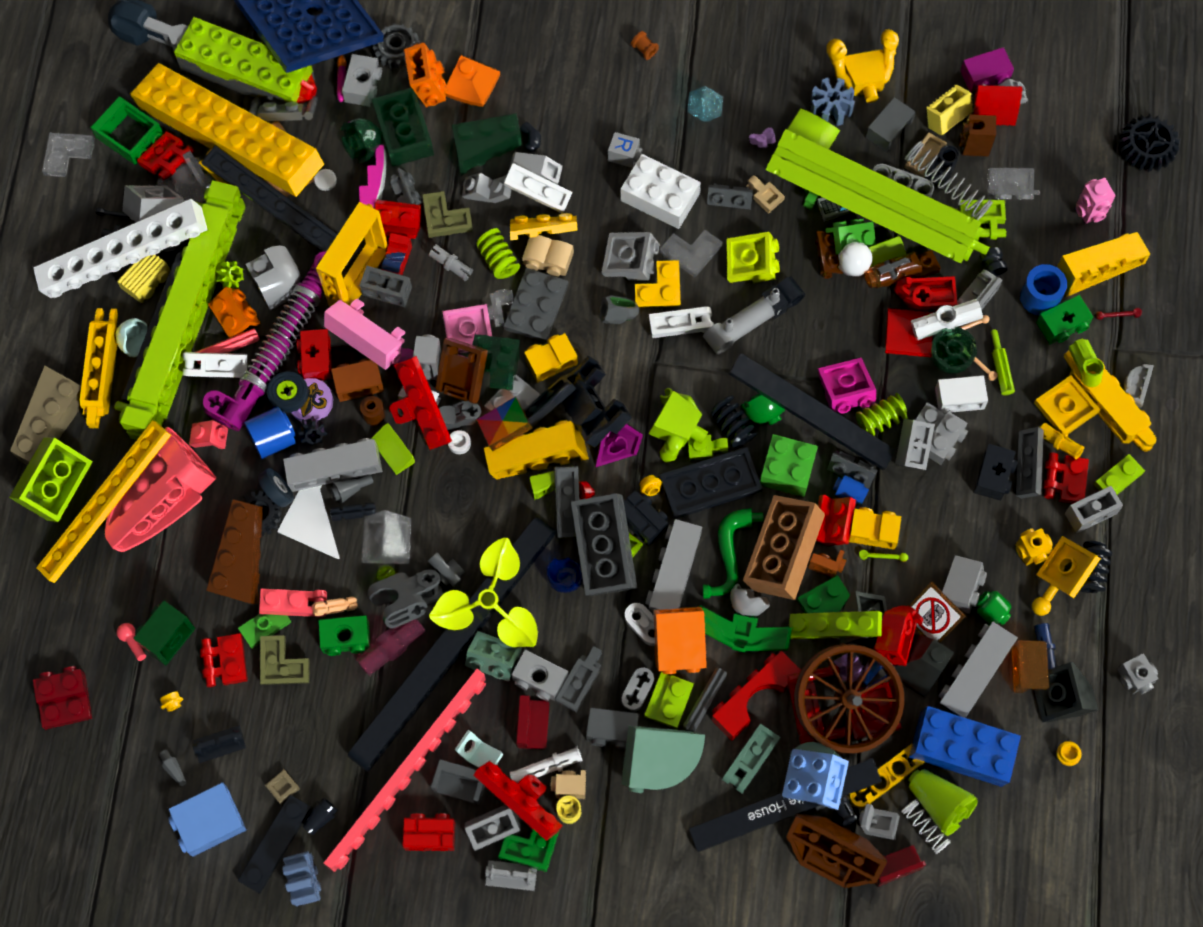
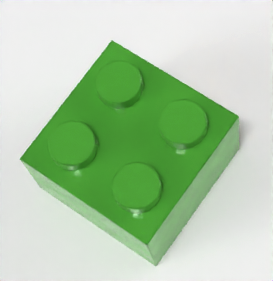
M773 434L760 480L761 485L805 497L818 446Z

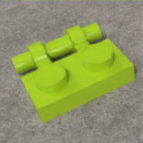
M972 200L968 205L967 209L970 208L978 200ZM982 200L974 214H976L988 200ZM991 200L993 204L978 220L982 224H989V228H983L984 230L980 237H989L990 240H997V237H1006V229H998L997 224H1005L1006 221L1005 200ZM968 201L959 205V212L974 219L972 212L976 205L969 211H965Z

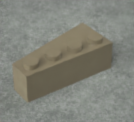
M47 366L43 368L10 450L17 460L27 466L43 438L48 437L59 440L81 409V385Z

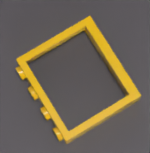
M361 202L357 204L316 267L330 307L339 300L350 306L355 299H359L362 294L359 285L366 266L378 269L386 257L388 245L380 213L371 204L365 205ZM363 238H365L366 245L343 279L341 272Z

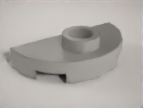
M1143 364L1134 368L1128 373L1124 381L1125 393H1129L1133 397L1135 404L1139 408L1143 406L1154 365Z

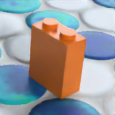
M701 607L653 610L655 661L658 671H662L663 674L677 673L676 670L686 669V672L695 673L700 672V668H706L704 610Z

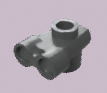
M438 552L428 560L435 570L437 569L440 572V580L446 586L451 584L454 587L461 580L459 577L465 573L453 558L446 564Z

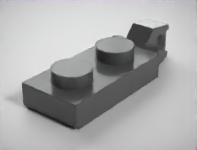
M593 646L588 657L582 655L580 659L578 658L555 699L557 703L577 713L600 672L601 664L597 662L602 655V650Z

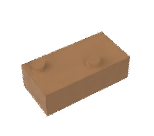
M773 496L743 579L753 591L792 600L796 599L825 516L816 503Z

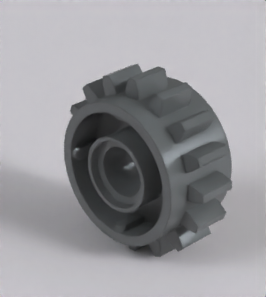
M404 24L385 26L381 31L384 34L383 42L373 46L376 58L381 60L382 66H389V69L398 68L400 70L405 66L407 67L404 49L420 44L417 33H413L412 28H406Z

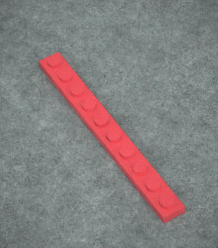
M476 669L326 859L324 864L329 869L335 872L337 869L341 870L349 860L348 855L353 848L357 850L365 840L363 836L368 829L373 830L380 821L379 815L382 811L390 809L396 800L394 796L399 790L403 791L410 783L411 779L409 777L415 770L418 772L426 762V755L438 748L441 743V736L445 732L449 733L455 726V719L459 713L464 714L470 707V699L474 694L479 695L486 685L484 673Z

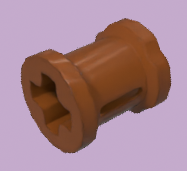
M644 31L639 32L631 42V46L637 48L646 60L651 59L659 49V45L653 43Z

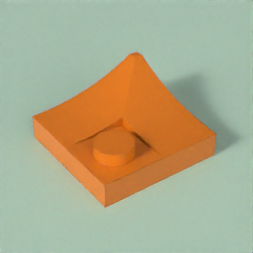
M460 56L446 85L447 91L445 96L466 104L483 107L500 77V71Z

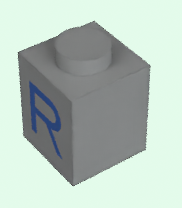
M614 132L608 149V161L633 168L635 161H638L643 148H640V139Z

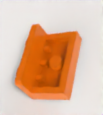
M225 287L208 303L229 338L241 334L250 325L258 326L260 324L256 317V311L249 306L245 294L240 289Z

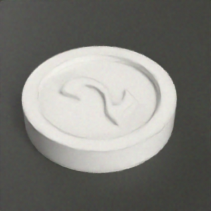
M329 169L318 171L314 177L316 187L323 191L331 190L337 182L335 173Z

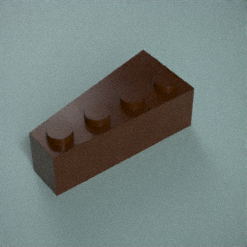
M233 499L206 591L250 604H258V584L260 578L258 573L261 556L260 538L263 507Z

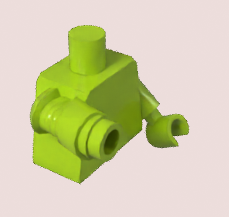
M666 388V396L660 395L664 406L648 434L666 441L660 450V457L664 462H671L677 458L679 450L684 447L690 437L702 444L708 431L697 425L702 413L692 397L676 393L671 388Z

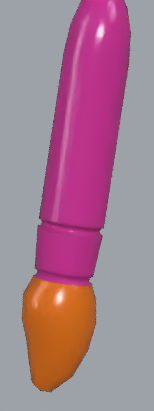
M340 55L337 60V98L340 102H343L342 90L346 79L347 62L345 56Z

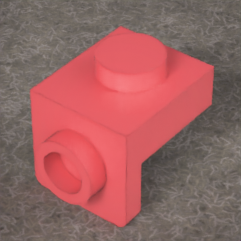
M214 420L192 423L189 445L194 448L213 445L219 449H225L228 428Z

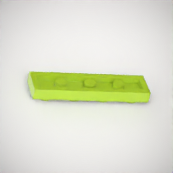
M882 612L790 614L789 627H793L791 638L880 637L882 632Z

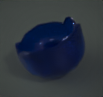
M568 557L563 560L555 558L547 566V580L555 591L568 593L577 590L581 586L583 576L581 567L577 562L570 560Z

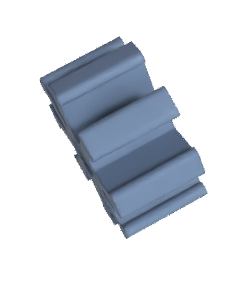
M829 78L822 79L821 89L814 86L810 101L812 103L811 113L815 115L822 113L821 118L827 122L830 115H833L836 126L842 125L844 116L848 115L850 118L853 113L855 103L853 100L855 92L853 87L843 91L845 80L838 78L836 87L832 88Z
M304 852L284 857L285 866H283V874H285L288 881L285 885L287 892H290L292 905L299 906L319 901L321 899L319 894L321 886L316 878L318 870L317 866L313 865L312 854Z

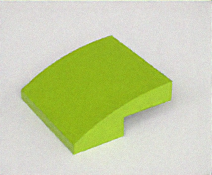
M799 109L787 130L827 149L831 147L840 132L839 129L829 122L803 109Z

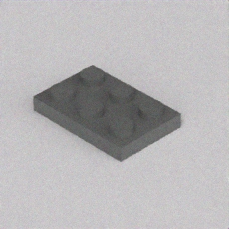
M526 268L505 321L504 330L547 343L569 282Z

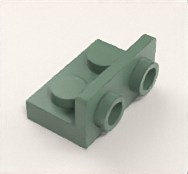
M477 631L467 651L465 666L473 670L478 669L497 679L509 682L522 647L508 646L499 638Z

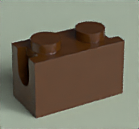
M969 114L967 123H963L962 134L960 133L959 147H963L962 155L989 157L996 138V116Z

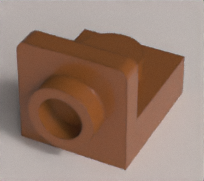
M840 550L836 561H833L826 554L813 553L808 569L834 578L837 571L840 573L843 571L846 559H843L845 551Z

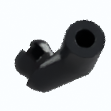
M525 122L520 128L528 136V142L525 144V147L528 151L535 152L541 146V134L530 123Z

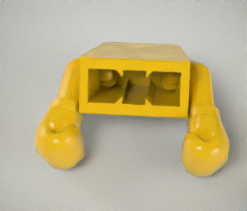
M886 29L881 34L883 50L845 56L847 49L841 40H830L826 45V52L832 65H834L836 78L845 80L844 87L846 89L853 87L855 91L854 96L864 95L867 103L877 101L879 99L877 92L883 90L884 84L889 82L893 72L894 55L896 54L899 38L896 32Z

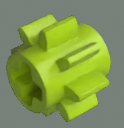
M236 261L222 262V268L215 270L217 272L216 281L223 284V288H238V282L244 280V269L237 266Z

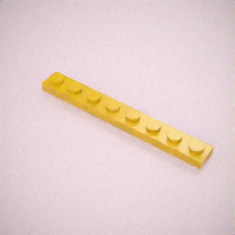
M152 420L36 567L49 581L55 583L170 438L171 434L154 420Z

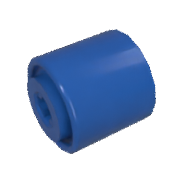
M1042 264L1034 267L1029 272L1020 292V301L1023 307L1028 312L1040 316V313L1059 305L1067 289L1065 274L1053 265Z
M279 407L244 421L249 436L261 459L296 443L294 429L286 413L282 412Z

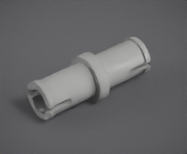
M436 244L433 247L435 250L430 251L429 257L438 261L444 266L445 270L452 271L464 281L469 278L467 274H472V268L459 261L455 254H449Z

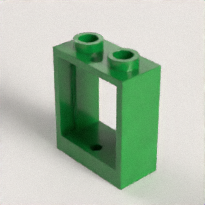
M120 96L91 126L98 140L134 165L138 163L137 159L163 135L159 123ZM127 115L149 130L130 151L109 137Z

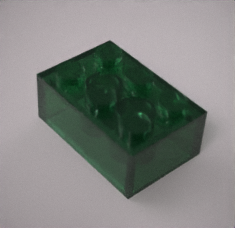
M412 88L372 99L392 167L434 155L432 141L417 95Z

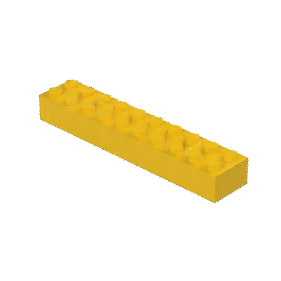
M160 63L131 92V96L140 110L210 149L216 145L254 174L295 197L298 196L324 165L316 148Z

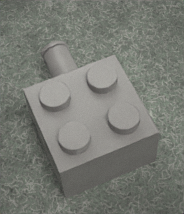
M125 186L123 212L131 220L139 222L184 202V198L168 186Z

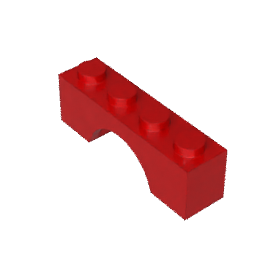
M783 651L777 655L771 654L765 660L764 664L766 666L762 670H754L748 676L747 680L749 682L745 686H737L730 693L732 698L728 702L724 703L722 701L713 709L712 722L731 741L749 726L750 718L747 712V702L753 694L763 689H774L784 692L790 687L787 676L800 673L801 670Z

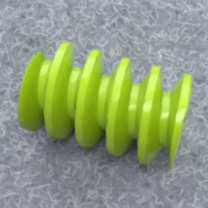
M494 228L485 232L478 239L476 246L481 251V255L485 257V261L489 264L490 270L493 271L494 277L505 279L514 275L519 270L520 264H515L517 259L515 256H512V250L507 249L509 245L507 242H503L504 237L499 235L500 230Z
M898 393L895 394V397L889 396L887 401L882 399L879 401V405L872 404L871 409L864 408L863 413L856 412V420L859 427L875 436V428L880 432L884 431L883 424L891 428V420L898 425L900 423L899 416L903 419H908L905 403Z

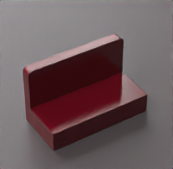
M520 695L517 730L518 748H547L550 706L548 701L530 700V696Z
M914 845L884 856L887 863L876 886H882L922 870L926 866L925 861L920 860Z

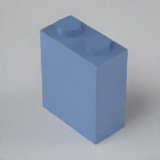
M224 783L218 784L169 809L171 816L168 817L174 831L178 829L181 836L178 839V843L183 853L187 852L192 857L246 831V827L229 789Z

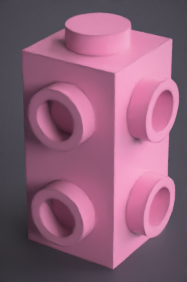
M1106 178L1100 180L1093 179L1087 182L1079 197L1076 211L1086 224L1092 221L1096 223L1103 220L1115 198V194Z

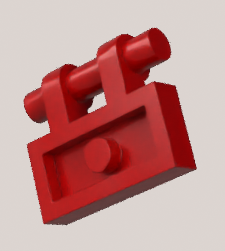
M166 131L137 159V162L141 167L153 174L162 169L158 177L164 181L169 176L172 177L176 173V169L190 159L189 156L194 152V149L188 145L182 150L181 148L184 146L182 140ZM173 156H175V158H174L170 163H168V161H169Z
M1049 453V460L1046 461L1045 466L1047 478L1043 484V489L1045 490L1044 497L1046 499H1053L1054 492L1060 493L1059 502L1074 504L1084 499L1089 459H1074L1072 456L1066 455L1062 464L1058 462L1059 454ZM1056 473H1062L1061 483L1056 481Z
M241 633L217 637L218 647H211V639L201 640L202 649H200V656L204 662L202 674L203 678L206 679V687L216 686V677H222L224 685L248 681L243 636ZM216 656L220 657L221 667L214 668L213 657Z

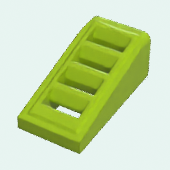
M554 471L530 476L534 500L555 490Z

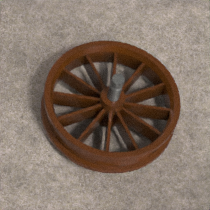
M839 644L819 651L803 666L794 688V707L801 726L816 742L834 751L860 753L879 746L895 731L904 709V690L899 674L883 655L867 647ZM848 652L847 684L844 685L830 657ZM853 652L866 655L870 659L852 687ZM824 660L828 662L840 686L838 689L813 674V671ZM873 663H878L886 673V676L858 690ZM810 676L835 691V695H805ZM887 680L890 681L892 698L861 697V694ZM805 699L835 700L834 704L810 717L807 715ZM862 700L892 701L888 719L885 720L863 706ZM839 707V710L822 736L813 727L811 721ZM857 707L862 708L885 723L874 736L871 737ZM851 709L867 737V740L850 744ZM846 710L844 744L828 740L829 735Z

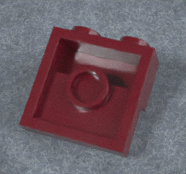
M76 666L66 667L62 669L63 673L56 675L53 672H44L39 674L38 679L33 680L36 703L39 705L41 723L44 730L92 719L86 675L81 669H77Z

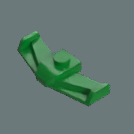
M702 605L699 606L704 610L705 634L731 647L732 650L744 653L746 651L788 650L793 627H757L759 619L757 617L734 613L733 621Z

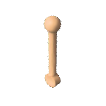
M983 315V319L956 328L952 333L945 335L947 338H953L958 332L981 323H988L990 318L988 315Z
M967 345L960 347L961 353L967 354L988 374L990 381L996 380L998 374L995 371H990L969 351Z

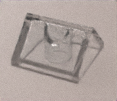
M386 510L366 516L364 518L362 563L409 564L411 518Z

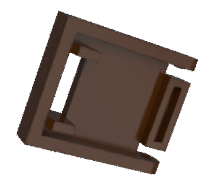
M445 338L438 370L436 391H444L443 394L463 401H469L473 404L477 403L480 396L488 350L453 338ZM458 348L471 353L468 357L459 355Z

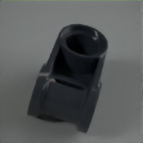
M951 145L942 147L938 157L926 173V175L944 161L933 179L935 180L951 166L940 186L950 179L959 158L957 148ZM944 157H950L952 161H946ZM932 173L930 176L924 177V178L931 181V178H932V176H933L934 173ZM940 179L932 183L938 185Z

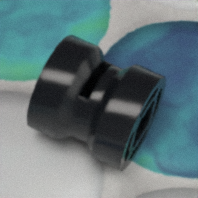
M990 248L986 255L980 254L981 262L986 266L985 270L996 277L1007 272L1008 267L1006 262L1002 261L1003 253L1001 248Z

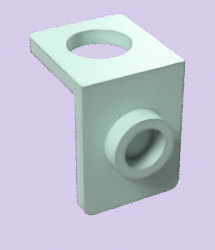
M469 730L455 749L467 762L478 768L488 761L497 765L503 756L501 751L482 742ZM472 740V747L469 751L465 752V744Z

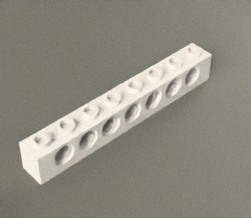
M189 199L33 267L39 291L50 298L59 297L68 290L80 288L82 284L98 280L105 274L119 271L128 264L137 263L142 258L156 255L165 248L177 246L188 238L199 236L200 233L208 230L202 207L192 199Z

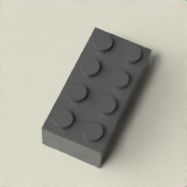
M615 493L571 501L585 595L595 596L636 589L637 582L623 495Z

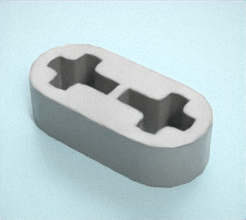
M639 668L633 673L622 695V706L629 712L640 710L653 686L654 675L648 668ZM646 674L649 683L644 682L641 688L637 687L639 684L637 677H642ZM636 691L638 692L636 700L639 703H633L632 706L628 705V699L626 698H631L634 692Z

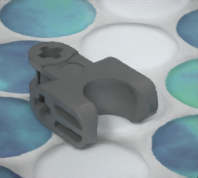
M425 570L410 578L405 573H397L378 581L369 587L367 596L375 605L381 606L386 603H393L384 609L383 621L389 628H396L423 616L427 611V605L438 601L443 595L441 586L438 585L440 583L439 573L434 570Z

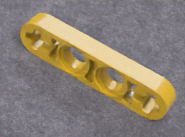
M912 744L878 769L879 775L886 780L885 788L877 789L874 785L870 786L869 789L876 795L872 796L871 792L868 793L864 798L866 801L864 803L861 800L858 802L855 800L856 793L849 795V801L853 807L858 809L865 808L866 804L874 802L925 763L924 761L913 759L909 764L908 760L902 757L905 755L907 759L909 758ZM901 762L905 766V772L901 775L895 774L892 771V764ZM867 788L860 790L858 792L861 794L864 791H866Z

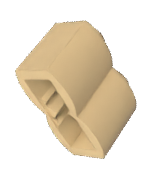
M541 235L529 237L522 257L523 264L528 269L538 271V269L546 270L548 274L555 277L560 275L566 276L574 249L573 245L569 243L551 240Z

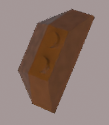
M797 814L786 836L801 866L843 888L877 883L887 863V860L869 840L825 817Z

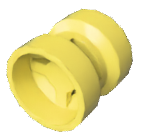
M564 796L557 803V815L563 823L573 824L581 816L580 802L573 796Z

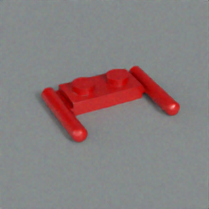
M834 665L835 668L837 669L838 673H839V672H840L839 667H838L837 665ZM830 666L813 671V674L819 678L834 675ZM799 673L788 675L787 680L790 686L789 690L797 730L800 736V744L816 742L803 729L795 712L794 688ZM811 676L806 686L805 695L817 696L815 683L813 682L815 678ZM805 699L808 717L820 711L818 699ZM820 716L811 721V723L823 736L825 732H823L824 728ZM845 727L832 730L828 740L844 738Z

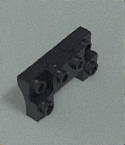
M587 356L576 369L564 375L576 389L562 402L566 407L565 412L574 421L573 424L582 435L584 441L596 447L610 431L617 434L632 417L625 405L616 399H613L605 407L594 387L606 374L597 360Z

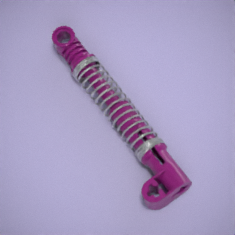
M320 252L315 256L314 263L309 269L310 271H308L304 280L295 286L293 293H291L295 300L288 299L290 305H284L288 312L280 311L283 317H277V320L281 324L273 323L274 327L278 330L269 329L271 334L266 335L267 341H262L264 346L259 347L260 353H255L257 358L251 360L253 364L248 365L249 371H244V374L241 376L238 382L239 388L233 398L219 391H210L204 396L203 407L208 417L232 430L240 431L257 400L267 392L268 382L275 377L274 373L279 372L278 367L283 365L282 361L286 360L285 355L290 353L289 349L293 348V343L297 341L296 337L300 336V331L304 330L303 325L308 323L307 319L311 318V313L315 311L314 307H317L322 299L323 287L316 267L326 252ZM308 307H312L313 310L309 311ZM305 312L309 314V317L304 316ZM303 318L306 322L302 323L300 320ZM300 324L302 329H298L297 325ZM294 330L298 331L299 334L294 335ZM291 336H293V337L295 338L294 341H291V340H290V337H291ZM216 401L219 402V406L215 405L214 408L211 407V403L214 404ZM228 404L224 413L220 415V408L223 409L224 405Z

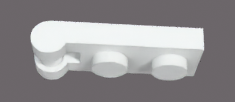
M699 307L649 314L652 338L696 332L705 333L714 325L710 318L712 316L711 308ZM695 318H701L702 322L696 323Z
M183 352L185 368L182 369V375L241 378L244 371H247L248 354ZM194 360L201 361V368H194Z

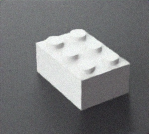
M641 154L621 188V201L679 229L700 194L701 182Z

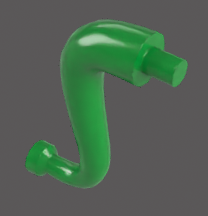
M751 508L737 510L725 516L718 527V544L726 569L727 579L722 586L710 587L709 585H703L704 599H709L711 596L728 594L737 584L739 572L733 542L734 531L737 528L752 527V522H764L763 513H752Z

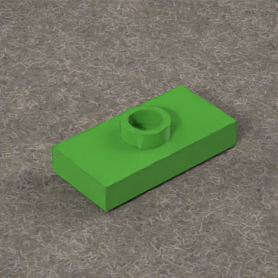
M258 614L238 629L253 649L260 644V636H272L292 622L287 615Z

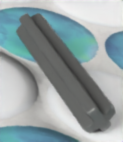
M721 668L714 670L683 725L686 731H696L725 680L727 672Z

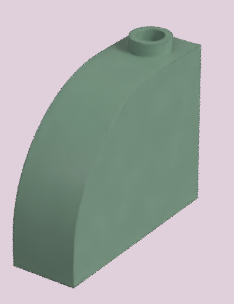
M628 725L621 784L629 787V791L643 793L644 789L660 790L679 784L696 768L703 752L705 735L695 731Z

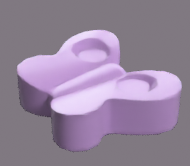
M766 128L760 135L751 134L749 136L750 143L758 145L760 148H766L768 144L776 142L772 128Z

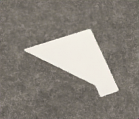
M322 485L299 490L277 532L339 559L320 491Z

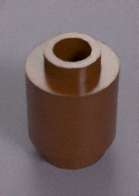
M369 396L362 400L360 410L364 421L369 425L380 424L385 418L382 401L375 396Z

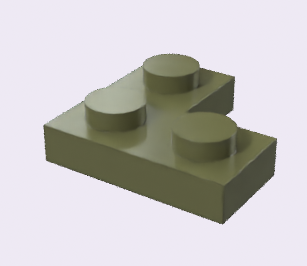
M444 191L423 194L429 238L473 231L469 208L447 211Z
M260 636L261 685L310 683V659H286V636Z

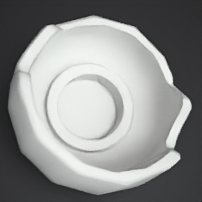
M851 242L845 245L838 255L840 261L838 268L848 276H860L866 273L872 264L871 250L864 243Z

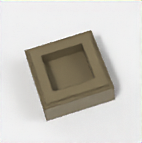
M282 770L265 785L281 805L290 795L292 796L300 790L285 770Z

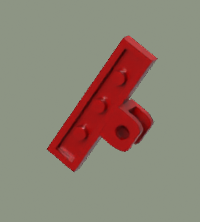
M417 356L395 364V369L407 396L390 405L389 409L394 421L397 424H403L417 419L430 450L452 442ZM398 408L402 409L403 416L398 414Z
M491 761L479 767L474 773V777L546 841L558 833L563 826L554 815L548 813L538 804L537 800L546 791V786L534 775H527L519 783H516Z

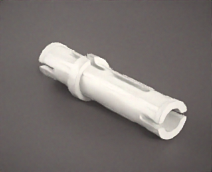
M577 746L560 754H557V752L553 753L552 757L509 773L511 779L519 783L527 775H534L538 778L556 770L558 772L563 771L562 768L580 761L582 762L583 760Z

